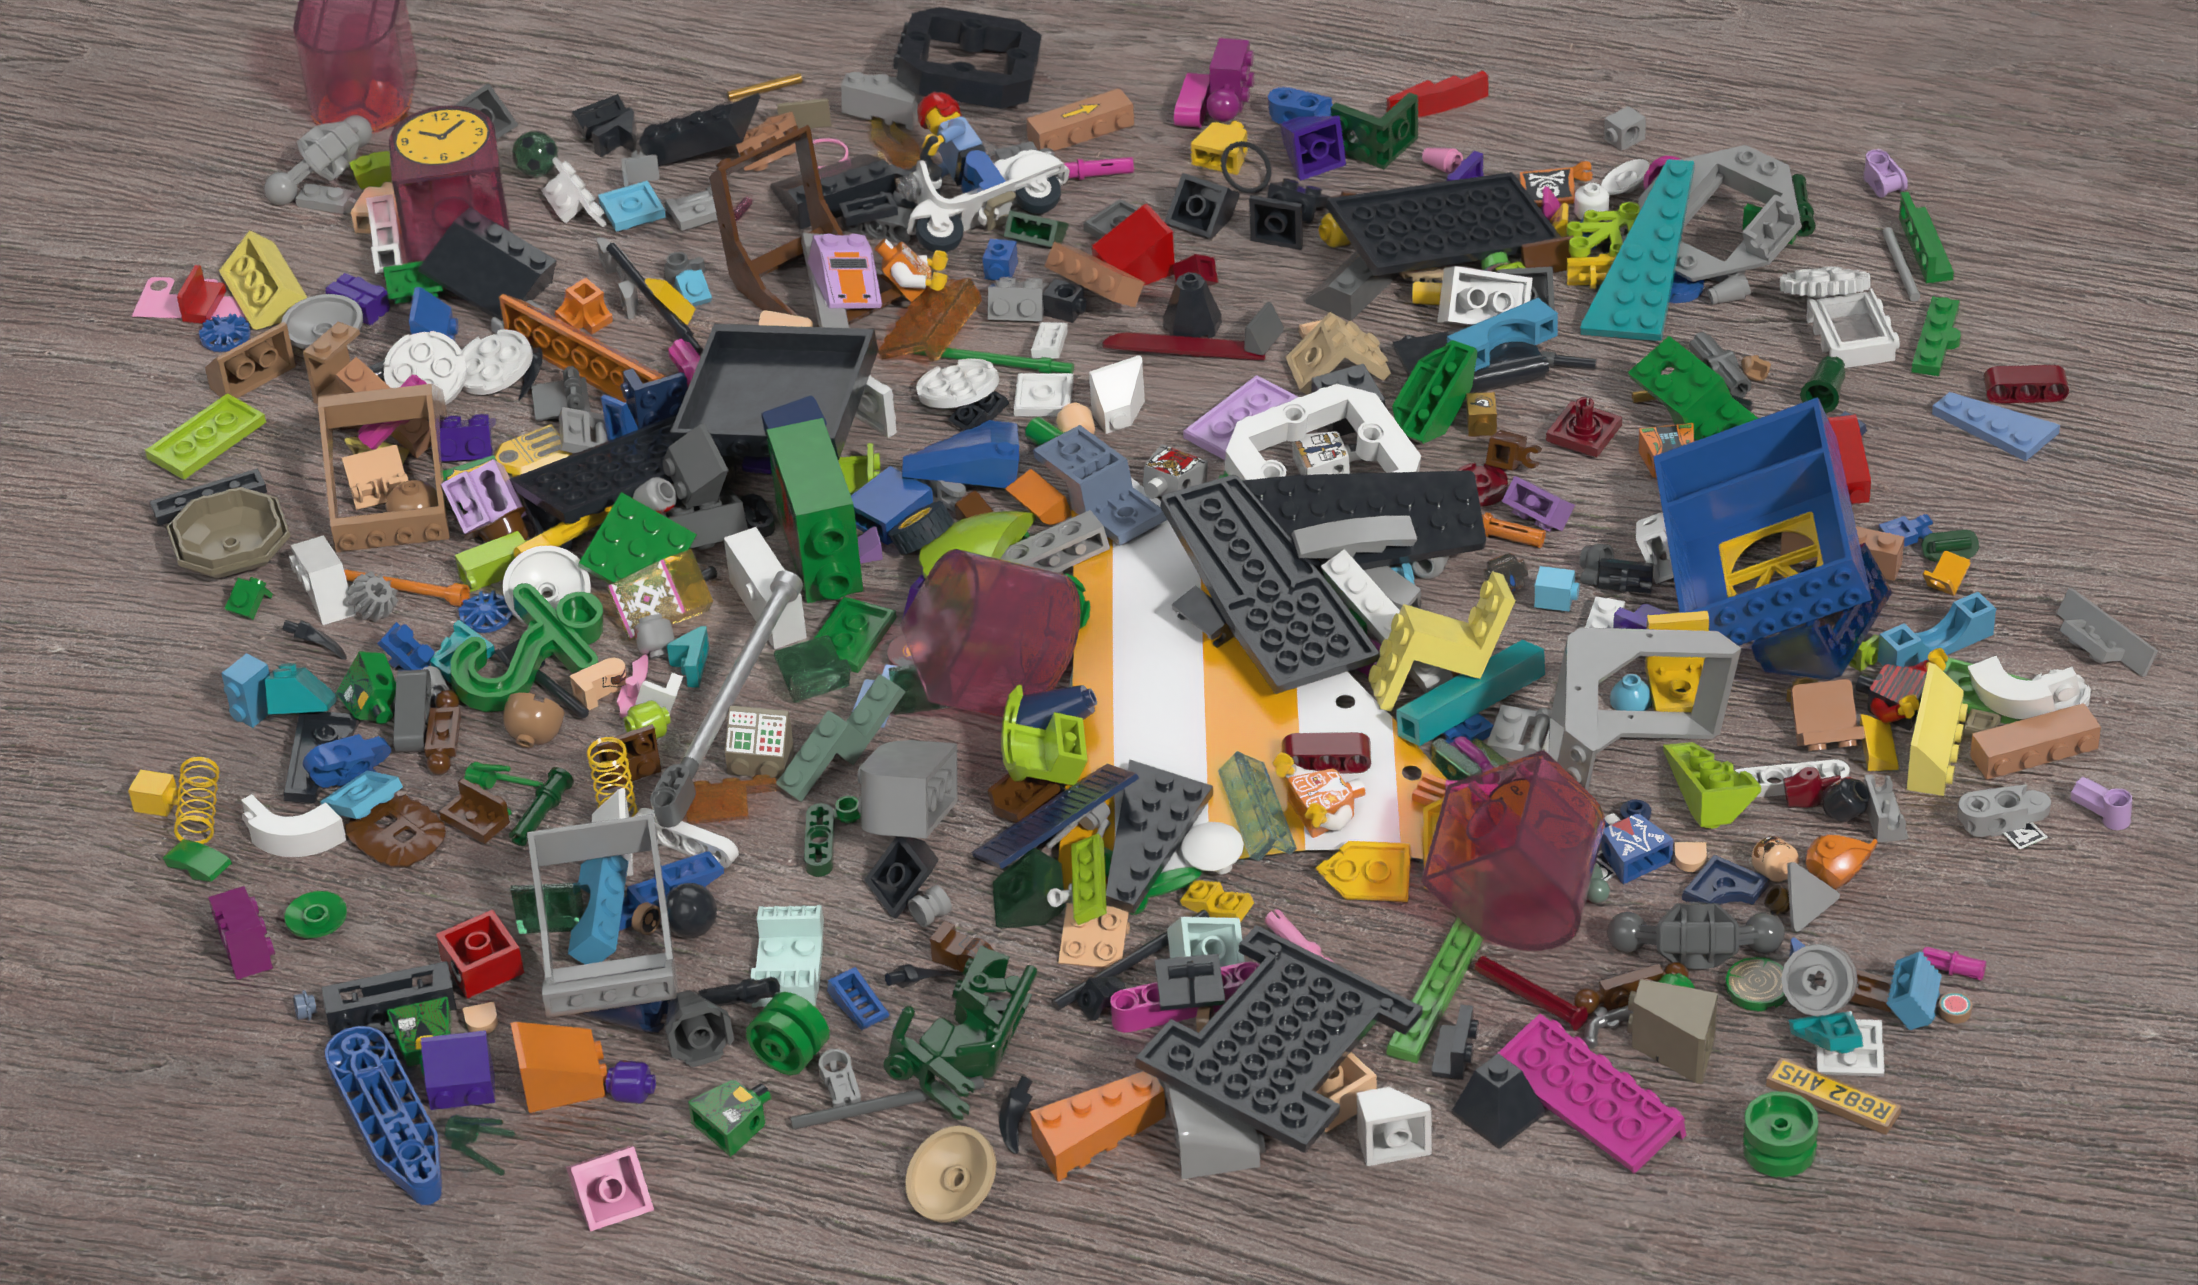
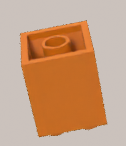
M524 1022L510 1023L529 1113L606 1097L603 1084L606 1083L607 1068L605 1063L599 1064V1060L604 1059L600 1040L594 1042L591 1029Z

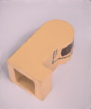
M619 658L605 659L570 675L573 696L589 710L598 706L597 700L609 695L611 692H619L622 686L626 685L627 679L625 663Z

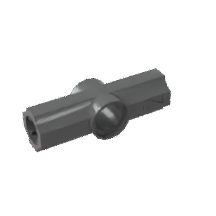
M1705 332L1697 333L1689 342V350L1723 377L1731 395L1744 398L1751 390L1752 382L1738 367L1735 354L1731 350L1724 351L1711 335H1707Z

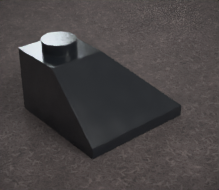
M1250 195V241L1302 250V204Z
M896 836L864 881L889 914L897 919L908 905V901L914 897L931 874L939 859L925 841L914 837Z
M1498 1053L1474 1071L1454 1105L1452 1115L1496 1148L1501 1149L1543 1117L1545 1109L1523 1071Z

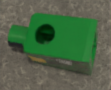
M359 651L336 691L340 700L353 716L359 720H372L384 724L393 717L390 706L396 697V681L384 653Z
M447 997L387 1010L391 1028L407 1066L420 1065L422 1076H424L421 1038L452 1034L451 1011Z
M730 1080L688 1102L691 1123L731 1157L764 1127L766 1122L763 1104L771 1100V1094L762 1083L748 1091L736 1080Z

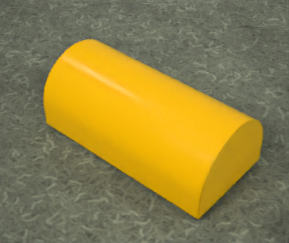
M1414 282L1412 292L1413 304L1440 305L1442 283Z

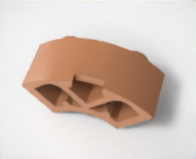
M793 112L768 117L759 126L748 130L743 142L736 144L738 153L749 147H753L756 150L762 147L761 143L772 136H775L776 139L783 137V133L786 130L797 125ZM795 143L744 167V170L753 169L754 171H761L766 169L768 163L795 153Z

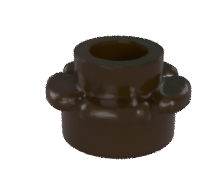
M1777 885L1768 892L1764 905L1771 910V914L1776 916L1780 913L1785 914L1790 910L1789 888Z

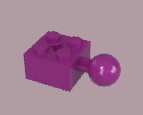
M1219 38L1209 67L1210 96L1206 105L1209 115L1218 122H1228L1234 119L1238 112L1242 113L1244 103L1249 102L1250 87L1253 88L1255 73L1251 72L1250 69L1254 62V51H1250L1249 40Z

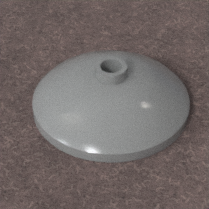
M336 294L316 295L303 299L290 307L282 318V322L287 324L291 344L302 349L308 348L338 321L359 330L363 324V314L360 306L354 300Z

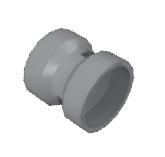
M938 885L927 889L925 895H917L908 901L912 917L922 927L933 923L935 917H942L952 910L949 897Z

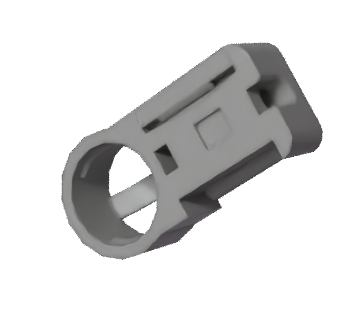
M830 1049L824 1052L819 1059L820 1076L824 1081L825 1087L829 1089L833 1108L861 1102V1094L848 1053L840 1049ZM836 1061L843 1062L847 1066L843 1070L838 1071ZM828 1063H830L832 1072L824 1068Z

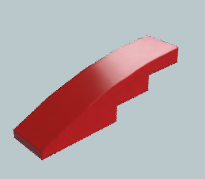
M1482 70L1462 80L1456 75L1436 84L1426 80L1388 97L1387 112L1409 92L1418 95V118L1468 105L1488 97L1489 75Z

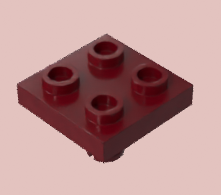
M1588 397L1578 398L1576 402L1571 400L1546 432V441L1597 458L1621 428L1622 416L1594 408V401L1591 398L1587 405Z

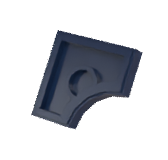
M1714 854L1684 889L1682 900L1686 902L1718 903L1719 905L1727 902H1744L1753 905L1769 886V878Z

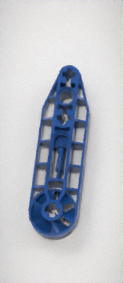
M356 1026L339 1032L327 1043L325 1049L328 1070L377 1167L411 1195L416 1203L420 1205L435 1203L442 1194L438 1134L388 1039L381 1031L366 1026ZM369 1040H373L378 1043L375 1046H371ZM384 1050L383 1056L379 1059L378 1055L373 1053L374 1051ZM398 1072L402 1080L391 1082L389 1077ZM382 1089H384L386 1094L388 1095L395 1109L394 1111L388 1105L384 1097V1093L382 1092ZM357 1091L359 1096L350 1101L346 1092ZM409 1093L413 1101L403 1103L400 1098ZM370 1094H373L378 1101L383 1115L379 1113ZM368 1112L370 1117L361 1122L357 1113ZM420 1114L425 1123L414 1124L412 1119ZM379 1133L381 1138L372 1144L368 1135ZM432 1135L435 1145L425 1146L423 1141ZM391 1155L393 1160L387 1163L380 1156Z

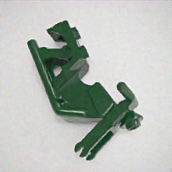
M980 946L974 959L968 958L963 971L965 978L963 981L958 980L952 993V998L957 999L954 1010L955 1021L960 1025L954 1026L945 1018L940 1017L921 1036L918 1044L913 1039L905 1037L915 1015V1009L912 1006H905L893 1029L888 1056L883 1062L885 1071L893 1079L908 1080L914 1075L919 1080L922 1091L957 1120L964 1119L963 1113L969 1115L970 1107L966 1102L961 1101L935 1079V1075L952 1088L958 1096L964 1098L969 1096L968 1091L973 1093L975 1088L972 1080L966 1077L972 1078L982 1075L983 1079L992 1078L996 1074L1031 1001L1032 994L1028 993V991L1031 989L1038 972L1037 968L1033 965H1027L1021 978L1018 976L1005 978L1010 956ZM986 992H1008L1013 995L1011 998L1003 1000H989V996L983 994Z

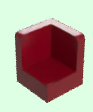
M1194 254L1173 264L1175 282L1179 276L1193 272L1200 274L1208 286L1218 283L1214 257Z

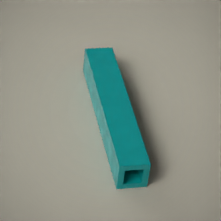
M1522 639L1490 657L1481 679L1460 674L1397 709L1398 736L1421 746L1545 675L1544 648Z

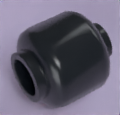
M1844 777L1829 785L1823 791L1822 807L1827 816L1842 823L1848 822L1866 811L1870 799L1869 791L1862 781L1851 777Z

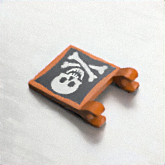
M1583 161L1569 168L1520 172V183L1538 207H1542L1544 186L1550 188L1561 205L1563 203L1574 204V178L1581 181H1590L1592 179V172L1583 171L1591 170V163Z

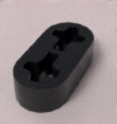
M756 494L743 496L740 500L743 503L748 529L756 527L763 538L772 535L775 531L774 517L763 498Z

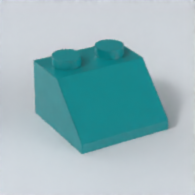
M295 663L278 665L279 669L273 670L265 679L268 714L328 711L337 702L336 693L305 667L297 668Z

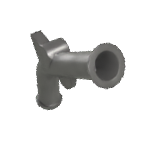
M1628 1005L1607 1012V1009L1604 1007H1598L1592 1013L1594 1017L1586 1025L1585 1035L1582 1040L1589 1049L1595 1048L1598 1045L1597 1036L1600 1028L1606 1026L1609 1028L1617 1027L1619 1022L1629 1019L1633 1011L1628 1010Z

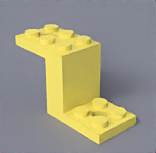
M1492 571L1488 581L1483 582L1479 602L1470 611L1469 623L1403 604L1399 614L1396 613L1391 623L1392 631L1388 640L1385 639L1381 644L1380 658L1377 665H1373L1369 672L1368 680L1380 709L1392 711L1414 660L1481 679L1515 603V599L1503 574Z

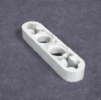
M1824 760L1741 768L1735 771L1738 773L1747 771L1752 774L1757 781H1760L1759 784L1761 785V793L1757 797L1785 795L1783 778L1791 777L1805 767H1815L1819 771L1821 778L1840 775L1841 779L1849 777L1850 768L1848 764L1840 760ZM1778 778L1782 780V782L1777 784L1770 783L1767 781V779Z
M641 808L635 815L653 814L658 843L679 852L695 856L710 851L724 868L729 867L739 854L736 845L731 840L681 821L680 824L671 828L660 826L652 809Z

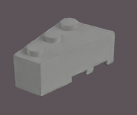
M860 72L846 73L841 84L842 113L869 120L872 119V116L883 118L884 123L889 125L894 124L893 121L906 124V129L913 131L918 119L917 110L918 105L922 101V95L916 94L896 80V77H889L886 74L874 76L864 75Z

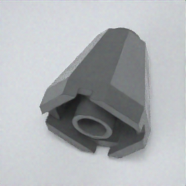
M690 990L677 993V999L670 1001L665 1032L671 1056L677 1060L679 1058L684 1060L691 1067L718 1061L724 1054L723 1048L726 1044L730 1046L734 1040L731 1020L727 1011Z

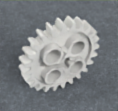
M1836 266L1801 269L1794 271V273L1788 272L1780 276L1781 291L1791 293V295H1808L1811 298L1855 294L1870 288V274L1866 273V271L1842 270V267Z

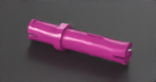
M1133 157L1093 161L1077 159V162L1064 163L1070 170L1068 179L1078 178L1079 180H1084L1085 177L1134 173Z

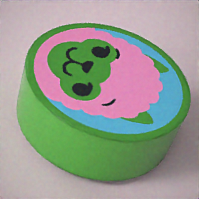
M1498 252L1489 255L1484 260H1481L1480 263L1484 271L1491 272L1495 271L1496 267L1509 264L1506 253Z

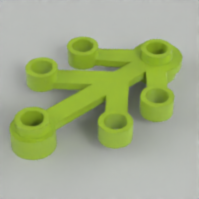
M1625 202L1620 205L1617 211L1587 210L1584 212L1583 223L1577 221L1569 222L1566 234L1567 236L1574 235L1569 241L1571 257H1587L1591 252V248L1607 237H1610L1611 241L1610 257L1617 256L1623 245L1620 228L1626 225L1629 233L1640 212L1639 204ZM1600 220H1613L1611 222H1599ZM1583 232H1595L1588 238L1582 236Z

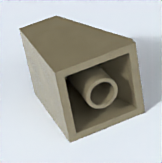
M1640 979L1637 992L1631 991L1628 1003V1010L1633 1011V1014L1631 1013L1627 1026V1033H1632V1047L1656 1060V1056L1659 1057V1063L1687 1079L1703 1085L1716 1037L1718 993Z

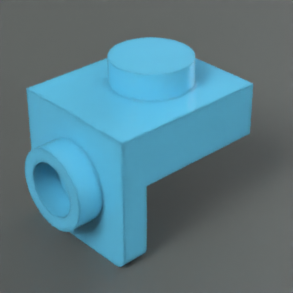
M701 269L697 271L686 270L676 276L674 288L694 307L711 302L712 296Z

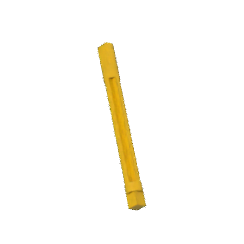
M613 505L607 507L601 513H591L581 517L578 522L566 524L562 522L515 547L514 556L517 557L524 551L538 546L559 547L603 523Z

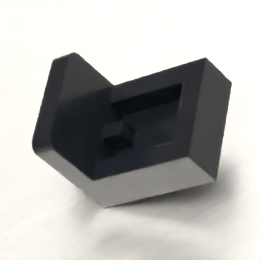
M1088 977L1077 999V1004L1090 1021H1097L1103 1008L1111 1007L1110 999L1112 995L1117 991L1127 988L1125 983L1117 977Z

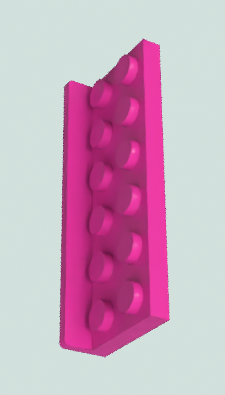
M1538 1014L1498 1052L1523 1071L1543 1106L1634 1174L1673 1136H1677L1682 1140L1687 1135L1684 1125L1685 1119L1676 1108H1668L1661 1103L1653 1091L1642 1089L1636 1084L1631 1075L1625 1071L1619 1072L1604 1055L1593 1053L1581 1038L1570 1036L1565 1032L1562 1025L1554 1019L1548 1020L1542 1014Z

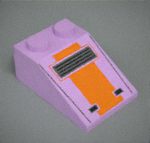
M813 235L808 264L828 307L881 308L882 302L873 253L865 235Z

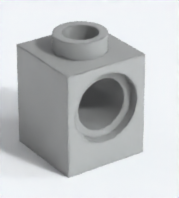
M1629 106L1606 117L1604 122V140L1620 151L1645 139L1646 117Z

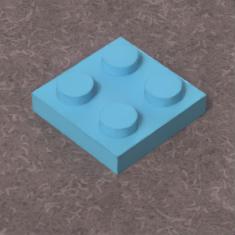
M648 181L598 195L599 204L616 232L666 217L665 208Z
M367 770L320 801L321 805L326 803L339 816L361 819L369 815L370 809L379 803L391 800L394 797V793L403 788L399 777Z

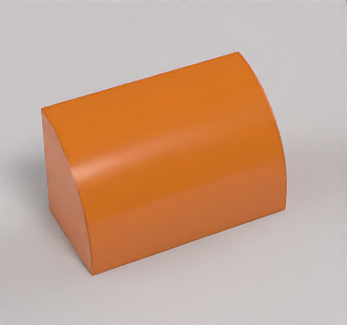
M1032 469L1005 488L1008 494L1045 524H1058L1071 516V510L1066 497Z

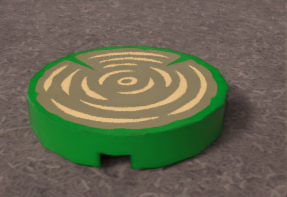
M1752 957L1742 959L1734 963L1727 971L1726 992H1728L1731 1000L1736 1005L1746 1010L1767 1011V1007L1774 1005L1776 1008L1787 999L1783 992L1781 979L1784 967L1768 958Z

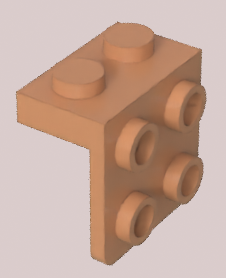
M1850 680L1794 685L1791 688L1797 746L1807 745L1808 751L1826 749V743L1838 742V748L1857 746L1856 740L1865 738L1864 726L1857 727L1853 688Z

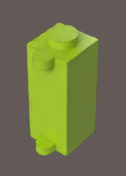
M519 531L455 555L459 577L465 585L469 586L470 593L504 580L507 568L516 558L514 556V548L528 541L524 540Z

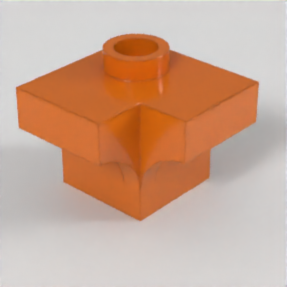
M587 278L582 279L565 290V300L555 311V318H559L574 328H584L591 335L612 323L613 317L605 305L604 292Z

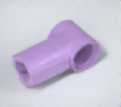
M2085 777L2080 778L2076 782L2074 789L2071 791L2072 801L2102 816L2103 824L2109 829L2123 830L2129 827L2131 824L2132 796L2127 790L2119 788L2109 790Z

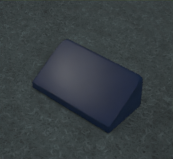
M812 395L767 410L761 414L763 429L766 433L767 429L823 418L825 425H827L826 419Z

